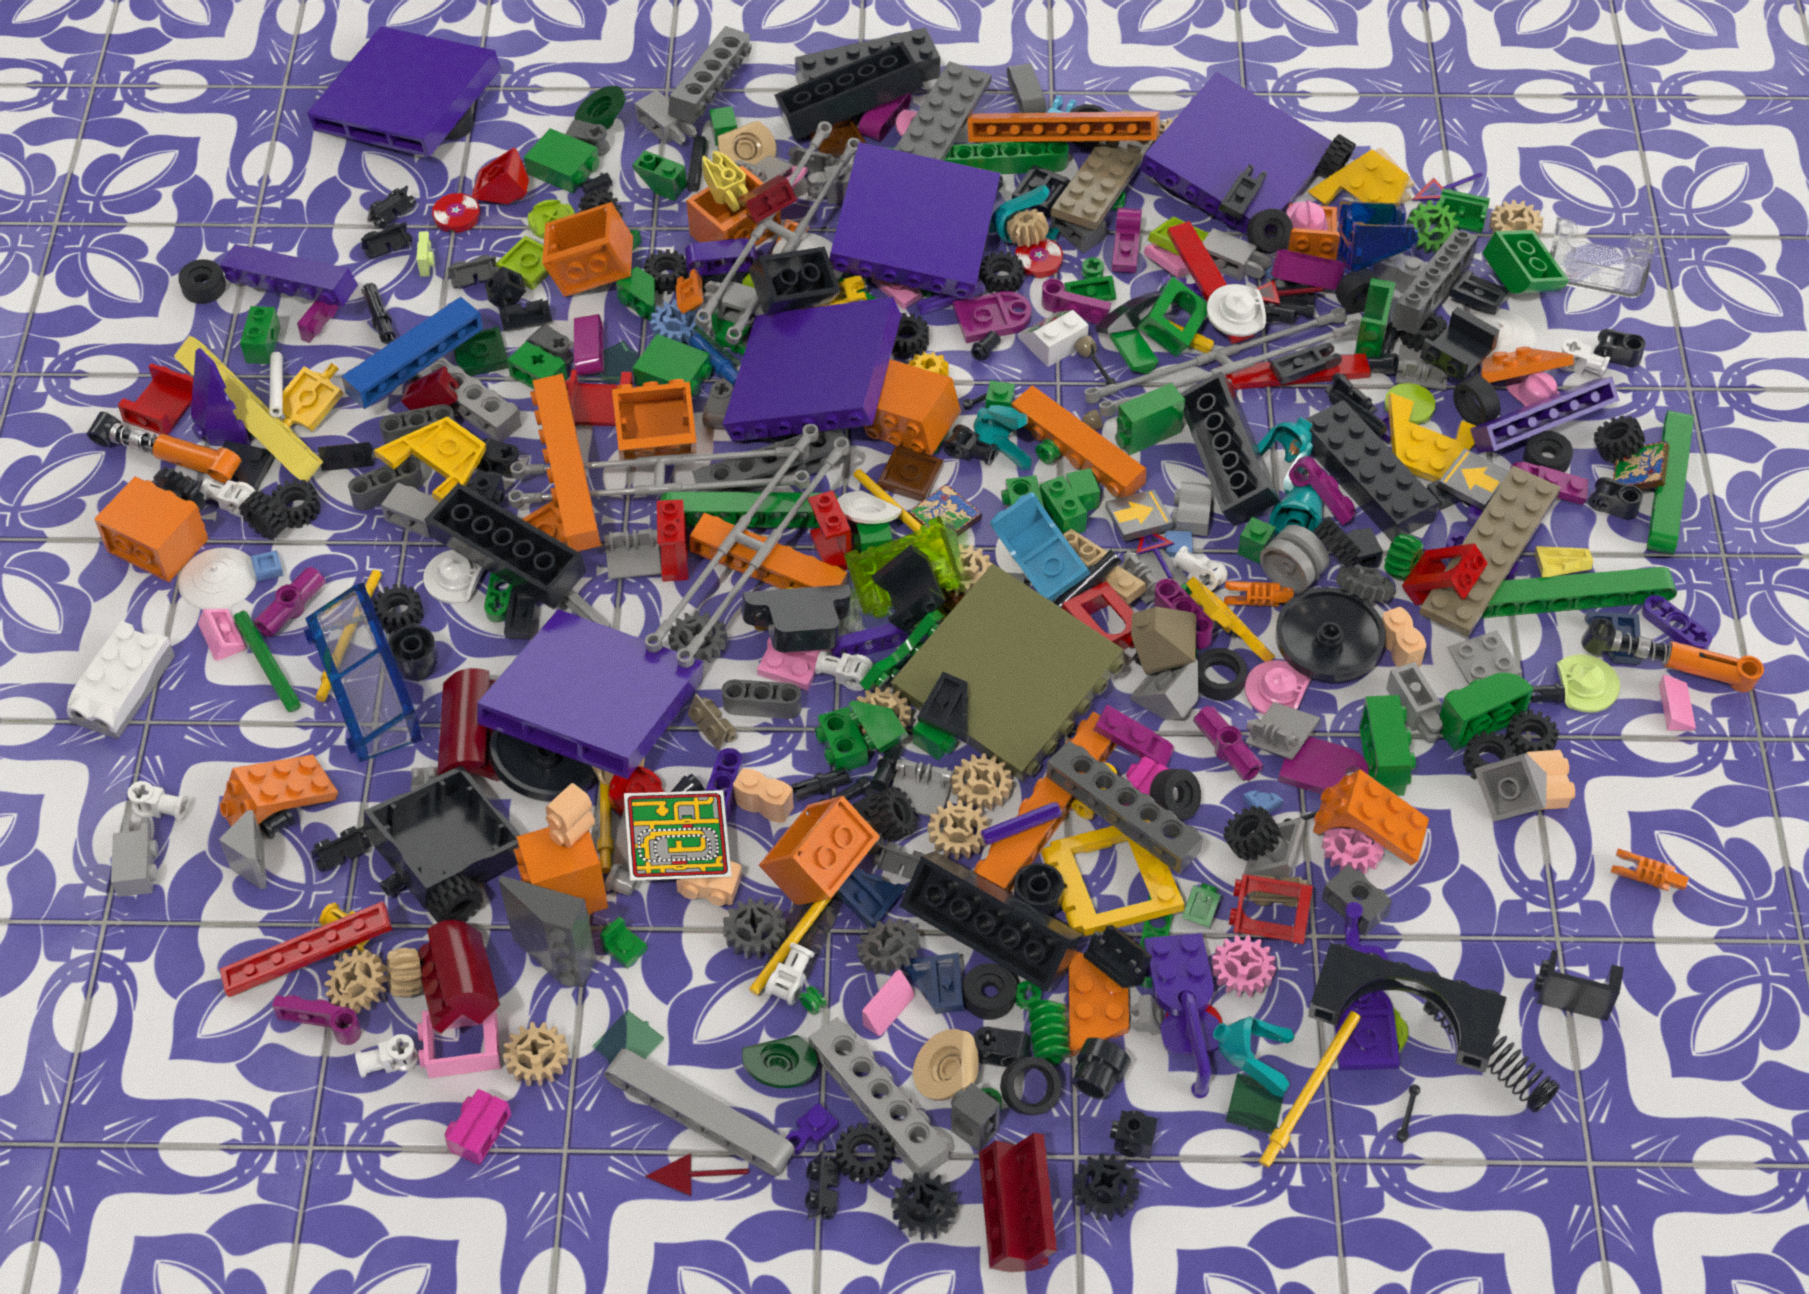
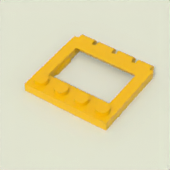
M1114 826L1051 841L1049 847L1041 850L1045 864L1056 868L1063 877L1064 892L1061 906L1064 913H1066L1065 917L1069 927L1079 933L1083 932L1084 937L1093 935L1095 931L1099 933L1104 932L1106 926L1109 925L1120 928L1184 911V902L1169 866ZM1128 841L1152 900L1096 914L1073 855L1112 847L1113 844Z

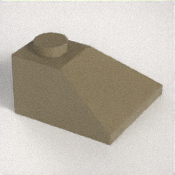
M1152 607L1132 613L1131 637L1146 675L1195 662L1196 615L1194 613L1162 607Z

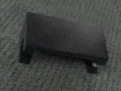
M1113 925L1106 926L1102 938L1101 934L1095 931L1091 937L1088 949L1083 955L1084 958L1122 988L1143 983L1152 959V955Z

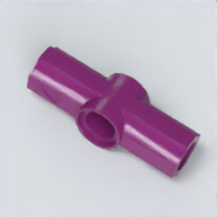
M306 568L291 584L278 588L275 594L276 599L254 620L255 627L263 635L273 637L290 619H296L303 614L304 604L326 583L325 578L315 568Z
M1213 706L1202 708L1194 716L1193 722L1214 746V753L1220 760L1227 761L1243 781H1249L1257 776L1262 770L1263 764L1242 741V735L1238 728L1229 725Z

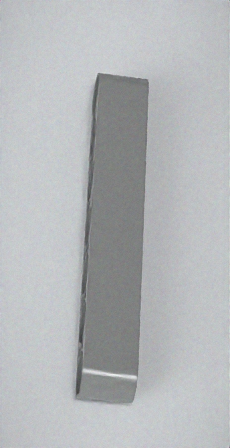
M621 1049L604 1072L605 1078L617 1088L770 1175L778 1176L795 1151L794 1146L784 1137L627 1049Z

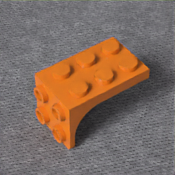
M1320 206L1325 213L1327 231L1293 228L1290 232L1289 244L1286 250L1336 260L1340 241V233L1337 232V207Z
M313 754L232 768L229 780L226 783V790L220 802V812L232 827L246 811L253 810L259 825L265 818L280 810L336 800L338 791Z
M1360 769L1350 776H1344L1339 783L1332 787L1329 786L1323 791L1320 797L1322 802L1319 811L1314 817V833L1320 835L1334 827L1357 829L1410 866L1418 862L1429 818Z

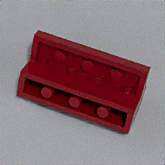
M479 668L459 670L443 682L437 775L439 776L462 765L470 775L474 773L496 782L500 780L489 760L488 748L493 729L477 724V702L496 682L489 678L490 671Z
M458 920L436 923L427 929L429 942L421 946L418 956L421 966V981L432 1028L442 1034L461 1014L480 1025L500 1006L481 932L467 923Z
M1034 1132L1016 1145L995 1140L978 1152L989 1268L1005 1272H1024L1041 1269L1048 1265V1256L1057 1251L1044 1135Z

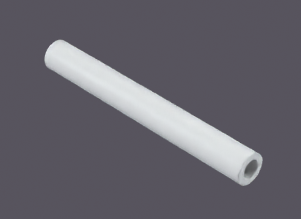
M273 352L270 355L269 413L272 417H280L283 413V356L279 352Z

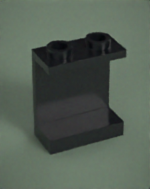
M1457 306L1451 314L1449 326L1434 342L1428 338L1423 341L1420 358L1463 382L1496 348L1500 330Z
M912 544L872 575L874 584L888 592L895 613L888 617V621L905 632L946 601L928 555Z
M1552 950L1549 959L1542 960L1539 974H1537L1533 991L1538 992L1536 1003L1608 1021L1620 994L1624 967L1611 965L1605 982L1600 983L1556 972L1555 965L1558 951Z

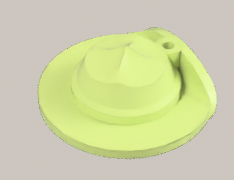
M1579 654L1568 656L1556 663L1561 685L1565 687V703L1568 708L1580 712L1593 713L1607 709L1616 701L1620 692V681L1614 669L1605 661L1594 656Z

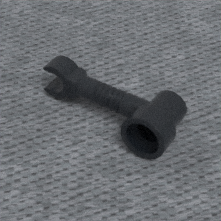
M1393 322L1387 323L1385 340L1379 357H1371L1369 360L1371 372H1384L1385 374H1396L1398 372V355L1390 353L1394 342L1400 337L1401 330L1392 327Z

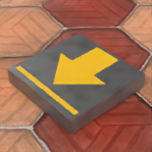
M1464 449L1439 480L1438 487L1484 511L1509 471Z
M1154 489L1105 501V508L1123 541L1173 529V521Z

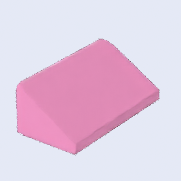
M203 609L198 625L214 660L224 659L246 649V645L229 609Z
M1662 675L1659 689L1667 730L1695 731L1696 726L1687 683L1669 675Z
M896 971L862 1010L863 1026L877 1036H881L915 996L902 971Z

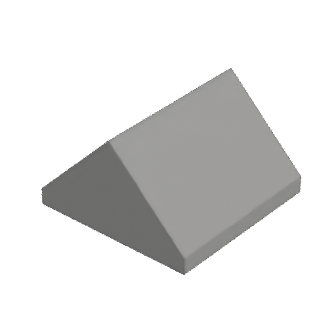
M1527 753L1474 769L1493 822L1546 807L1547 773Z
M249 810L233 824L219 841L231 870L258 888L264 889L267 888L264 839L253 810Z
M1298 818L1277 823L1280 836H1276L1278 839L1277 843H1271L1273 849L1271 851L1266 849L1264 856L1261 857L1260 854H1257V859L1254 860L1249 857L1244 874L1254 876L1271 875L1276 876L1278 880H1281V876H1290L1301 842L1305 820Z

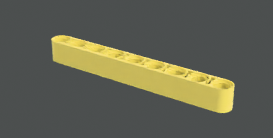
M188 336L174 357L194 376L195 352L201 348L215 362L226 385L224 391L235 404L236 409L233 410L236 419L242 420L245 428L295 477L308 482L323 461L278 417H272L269 413V408L203 343L192 336Z

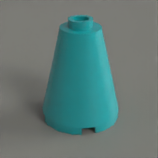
M1310 483L1302 487L1295 486L1273 508L1269 524L1276 527L1275 533L1277 535L1287 525H1298L1314 533L1313 530L1322 523L1323 500Z

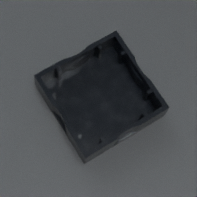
M462 765L427 781L413 791L399 794L364 810L363 833L425 910L428 905L427 900L432 898L431 893L433 891L437 892V887L440 884L444 886L446 880L450 879L453 881L454 876H468L476 885L518 864L514 849L519 848L516 836H520V834L507 818L493 807L484 791Z

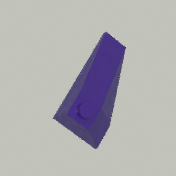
M201 348L197 349L195 352L191 417L194 426H192L193 432L200 440L203 438L210 446H223L225 440L250 445L242 420H237L233 413V410L236 409L235 404L224 391L226 385L215 362Z

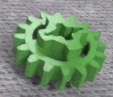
M1428 200L1425 206L1419 203L1416 209L1410 212L1409 215L1411 217H1408L1406 220V224L1410 226L1407 227L1405 232L1412 234L1409 242L1416 241V249L1423 246L1424 253H1427L1431 248L1433 253L1436 254L1459 225V221H1453L1456 213L1452 212L1449 214V205L1442 208L1441 201H1438L1434 206L1431 200ZM1436 222L1435 228L1428 232L1430 226Z

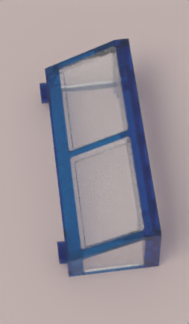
M363 582L354 585L307 616L305 620L308 629L303 631L308 645L314 644L346 724L350 737L346 738L345 741L350 754L356 753L360 763L422 741L423 738L415 708L365 584Z

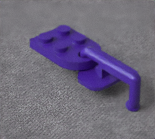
M1358 902L1347 904L1344 921L1346 945L1352 947L1353 950L1366 954L1375 953L1388 960L1387 954L1382 948L1374 945L1360 946L1358 919L1363 914V908ZM1384 991L1373 992L1359 998L1346 1009L1338 1025H1333L1335 1037L1350 1011L1356 1012L1361 1017L1337 1056L1338 1071L1399 1069L1400 1059L1396 1027L1390 998Z
M1202 933L1144 938V950L1152 955L1148 970L1154 997L1158 1005L1169 1013L1160 1025L1163 1046L1174 1055H1193L1197 1077L1196 1082L1191 1086V1092L1196 1098H1205L1209 1093L1211 1067L1207 1052H1212L1219 1048L1218 1041L1213 1038V1031L1219 1025V1021L1216 1017L1205 1011L1211 1003L1214 984Z

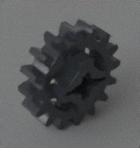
M164 467L153 477L154 480L152 482L157 487L165 491L170 490L177 497L185 501L190 500L199 507V512L205 507L204 493L198 490L199 486L195 485V481L188 475L184 476L182 472L178 473L174 468L169 470L167 467Z
M1099 1153L1097 1161L1089 1156L1087 1157V1166L1081 1163L1078 1165L1077 1172L1079 1174L1073 1175L1072 1183L1075 1185L1072 1186V1195L1077 1196V1206L1085 1204L1084 1214L1088 1215L1094 1211L1096 1212V1220H1099L1102 1214H1106L1108 1221H1112L1114 1213H1117L1122 1218L1125 1214V1208L1133 1209V1200H1138L1139 1191L1137 1188H1139L1140 1181L1138 1178H1133L1135 1176L1134 1167L1126 1169V1159L1118 1163L1116 1162L1115 1154H1112L1110 1159H1105L1103 1153ZM1090 1176L1092 1178L1091 1183H1089L1088 1188H1085V1182ZM1126 1185V1192L1121 1198L1120 1191Z
M925 1172L924 1178H919L917 1173H913V1181L909 1182L905 1178L902 1179L903 1189L895 1187L894 1196L896 1198L891 1199V1208L895 1209L892 1211L893 1220H899V1230H903L906 1227L909 1228V1237L914 1236L917 1232L920 1233L921 1240H924L928 1233L931 1234L933 1239H937L938 1230L946 1234L948 1232L947 1223L955 1224V1213H958L959 1204L956 1203L957 1192H950V1181L941 1184V1175L938 1174L935 1179H930L929 1172ZM914 1193L912 1198L907 1199L910 1194ZM943 1212V1214L938 1219H936L937 1214Z

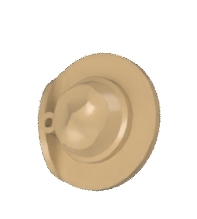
M754 121L718 136V152L728 156L734 163L737 160H743L746 163L755 165L768 155L775 158L776 143L770 130L760 121Z
M949 1029L937 1033L923 1045L913 1067L914 1083L922 1095L931 1100L943 1101L953 1098L960 1089L965 1090L970 1083L975 1082L978 1074L979 1058L974 1037L967 1031Z

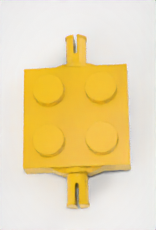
M330 363L323 373L313 372L304 366L283 390V414L285 418L282 422L288 428L294 423L302 425L313 432L344 395L343 391L330 381L339 370L335 364Z

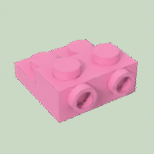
M769 637L767 650L757 668V675L782 683H792L800 689L808 691L816 675L815 666L818 655L821 651L827 652L828 649L782 653L773 648Z

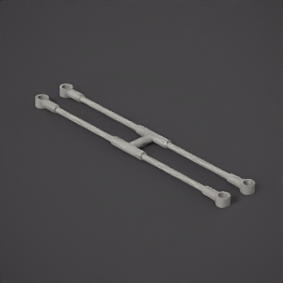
M822 121L818 124L816 134L809 144V149L789 178L791 186L814 150L818 149L822 141L829 137L832 126L828 122ZM850 138L848 140L845 151L839 159L838 166L794 232L772 221L776 213L757 224L751 234V239L714 296L708 300L703 309L697 312L695 317L697 326L706 327L709 325L711 314L718 305L719 298L755 242L761 238L766 229L788 240L781 253L794 250L808 228L809 221L843 167L847 166L853 155H856L860 140L857 138ZM757 293L744 314L740 315L735 325L727 330L725 339L729 344L735 345L740 341L742 331L749 321V316L759 302Z
M1334 308L1331 310V313L1316 317L1313 321L1239 345L1233 344L1196 356L1195 359L1122 383H1112L1100 388H1088L1084 391L1085 401L1087 403H1096L1102 397L1116 393L1117 390L1215 360L1222 366L1211 369L1210 372L1173 383L1176 389L1206 380L1220 371L1227 375L1252 367L1255 363L1331 338L1337 339L1347 335H1358L1361 320H1351L1348 322V325L1333 329L1330 333L1256 357L1250 356L1235 362L1227 357L1239 353L1240 350L1314 326L1320 327L1332 322L1342 323L1346 321V310L1344 308ZM1146 393L1131 398L1127 396L1115 401H1102L1099 403L1100 415L1104 417L1112 416L1119 409V405Z
M807 424L803 427V435L793 447L791 455L746 515L739 519L717 549L716 555L668 619L661 623L655 633L646 636L645 644L649 652L655 653L661 650L662 640L673 627L672 623L722 556L729 552L735 542L757 551L749 562L747 570L699 635H695L686 648L680 649L677 652V660L681 667L687 668L693 665L694 655L705 641L704 638L754 570L760 567L782 537V532L827 471L836 464L841 456L849 453L850 445L847 438L839 437L834 441V449L824 461V466L778 528L774 529L763 543L743 534V532L751 522L752 516L797 456L802 454L810 442H815L819 438L818 427L815 424Z
M809 445L801 455L797 456L798 460H806L810 456ZM794 446L777 447L775 450L703 455L645 456L630 460L586 462L583 464L585 469L655 466L654 484L639 485L635 486V488L590 491L591 497L636 494V496L659 495L667 492L768 485L773 478L696 484H664L665 465L776 456L777 458L789 457L793 452ZM516 461L510 466L512 476L517 480L523 479L527 475L545 474L547 472L546 469L551 468L550 465L544 464L525 465L521 461ZM800 470L794 475H784L776 486L795 485L799 489H805L810 485L809 473L805 470ZM513 490L508 495L510 505L513 508H521L526 503H540L543 500H553L551 493H523L520 490Z

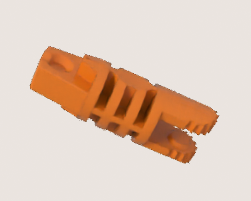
M1225 581L1226 589L1245 591V596H1226L1224 598L1226 605L1279 606V603H1287L1294 597L1293 588L1280 587V583Z
M1619 848L1617 849V857L1637 864L1634 871L1619 865H1613L1611 873L1669 891V887L1680 890L1686 888L1689 877L1674 872L1676 867Z

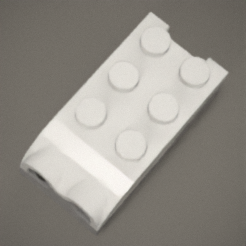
M120 621L79 679L70 695L67 706L70 722L119 739L175 657L168 637L157 633L155 635L143 634L135 631L133 625Z

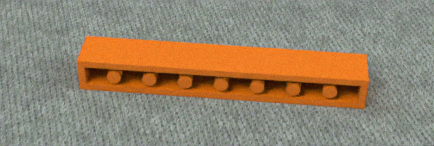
M1159 111L972 114L968 118V142L1157 140L1160 135Z
M563 374L533 380L535 391L530 392L533 406H538L539 408L534 413L537 425H542L543 428L538 430L541 444H546L547 447L542 449L545 463L551 466L546 471L549 483H554L555 485L550 490L554 504H559V507L554 509L558 524L563 523V528H559L561 541L563 544L567 543L568 547L577 552L601 546V541Z
M1092 712L1087 720L1083 719L1080 722L1075 737L1073 739L1069 738L1066 743L1070 740L1075 745L1082 746L1090 756L1099 762L1105 763L1117 747V744L1093 731L1100 715ZM1046 776L1044 779L1040 778L1034 786L1031 797L1029 799L1025 798L1022 801L1017 816L1053 802L1058 803L1062 815L992 843L988 856L985 860H979L973 873L1011 894L1014 890L1015 878L1018 872L1036 860L1041 850L1046 846L1071 811L1073 801L1077 799Z

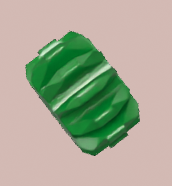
M1401 533L1397 535L1394 541L1390 543V548L1384 559V570L1387 574L1397 579L1406 580L1423 555L1424 547L1421 540L1409 534Z

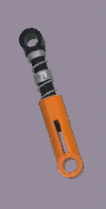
M99 412L86 433L90 440L100 446L109 447L110 444L122 443L124 446H130L139 451H150L156 459L208 474L214 480L225 484L228 480H231L241 463V458L226 448L215 450L165 434L157 437L155 434L151 436L148 432L136 428L131 430L128 429L127 425L124 426L119 419L107 412Z
M1605 618L1592 620L1581 638V644L1588 653L1599 655L1605 651L1612 650L1618 652L1622 650L1628 652V655L1633 653L1634 657L1642 659L1650 657L1652 661L1654 659L1661 660L1666 668L1729 683L1734 690L1739 692L1752 690L1764 673V666L1756 657L1746 655L1736 658L1673 641L1666 645L1665 642L1655 643L1653 639L1642 636L1631 637L1630 633L1623 635L1622 631L1616 630L1614 624Z

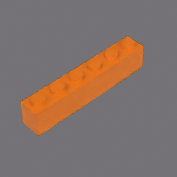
M1033 385L1011 403L1013 409L1019 413L1027 414L1028 423L1022 427L1029 430L1039 441L1047 438L1048 440L1051 439V442L1054 441V445L1057 444L1056 447H1059L1060 454L1068 459L1073 467L1080 468L1081 470L1091 468L1096 482L1106 487L1111 495L1118 496L1119 498L1133 495L1146 483V467Z
M704 513L690 534V551L712 560L717 553V549L735 525L725 522L720 517ZM746 529L743 534L763 543L768 538L754 534ZM735 542L729 552L722 556L718 563L744 574L749 567V562L757 551ZM777 543L760 567L754 570L751 577L779 589H785L789 586L792 588L847 585L848 572L843 571L838 566H831L819 561L814 556H807L795 551L792 547Z

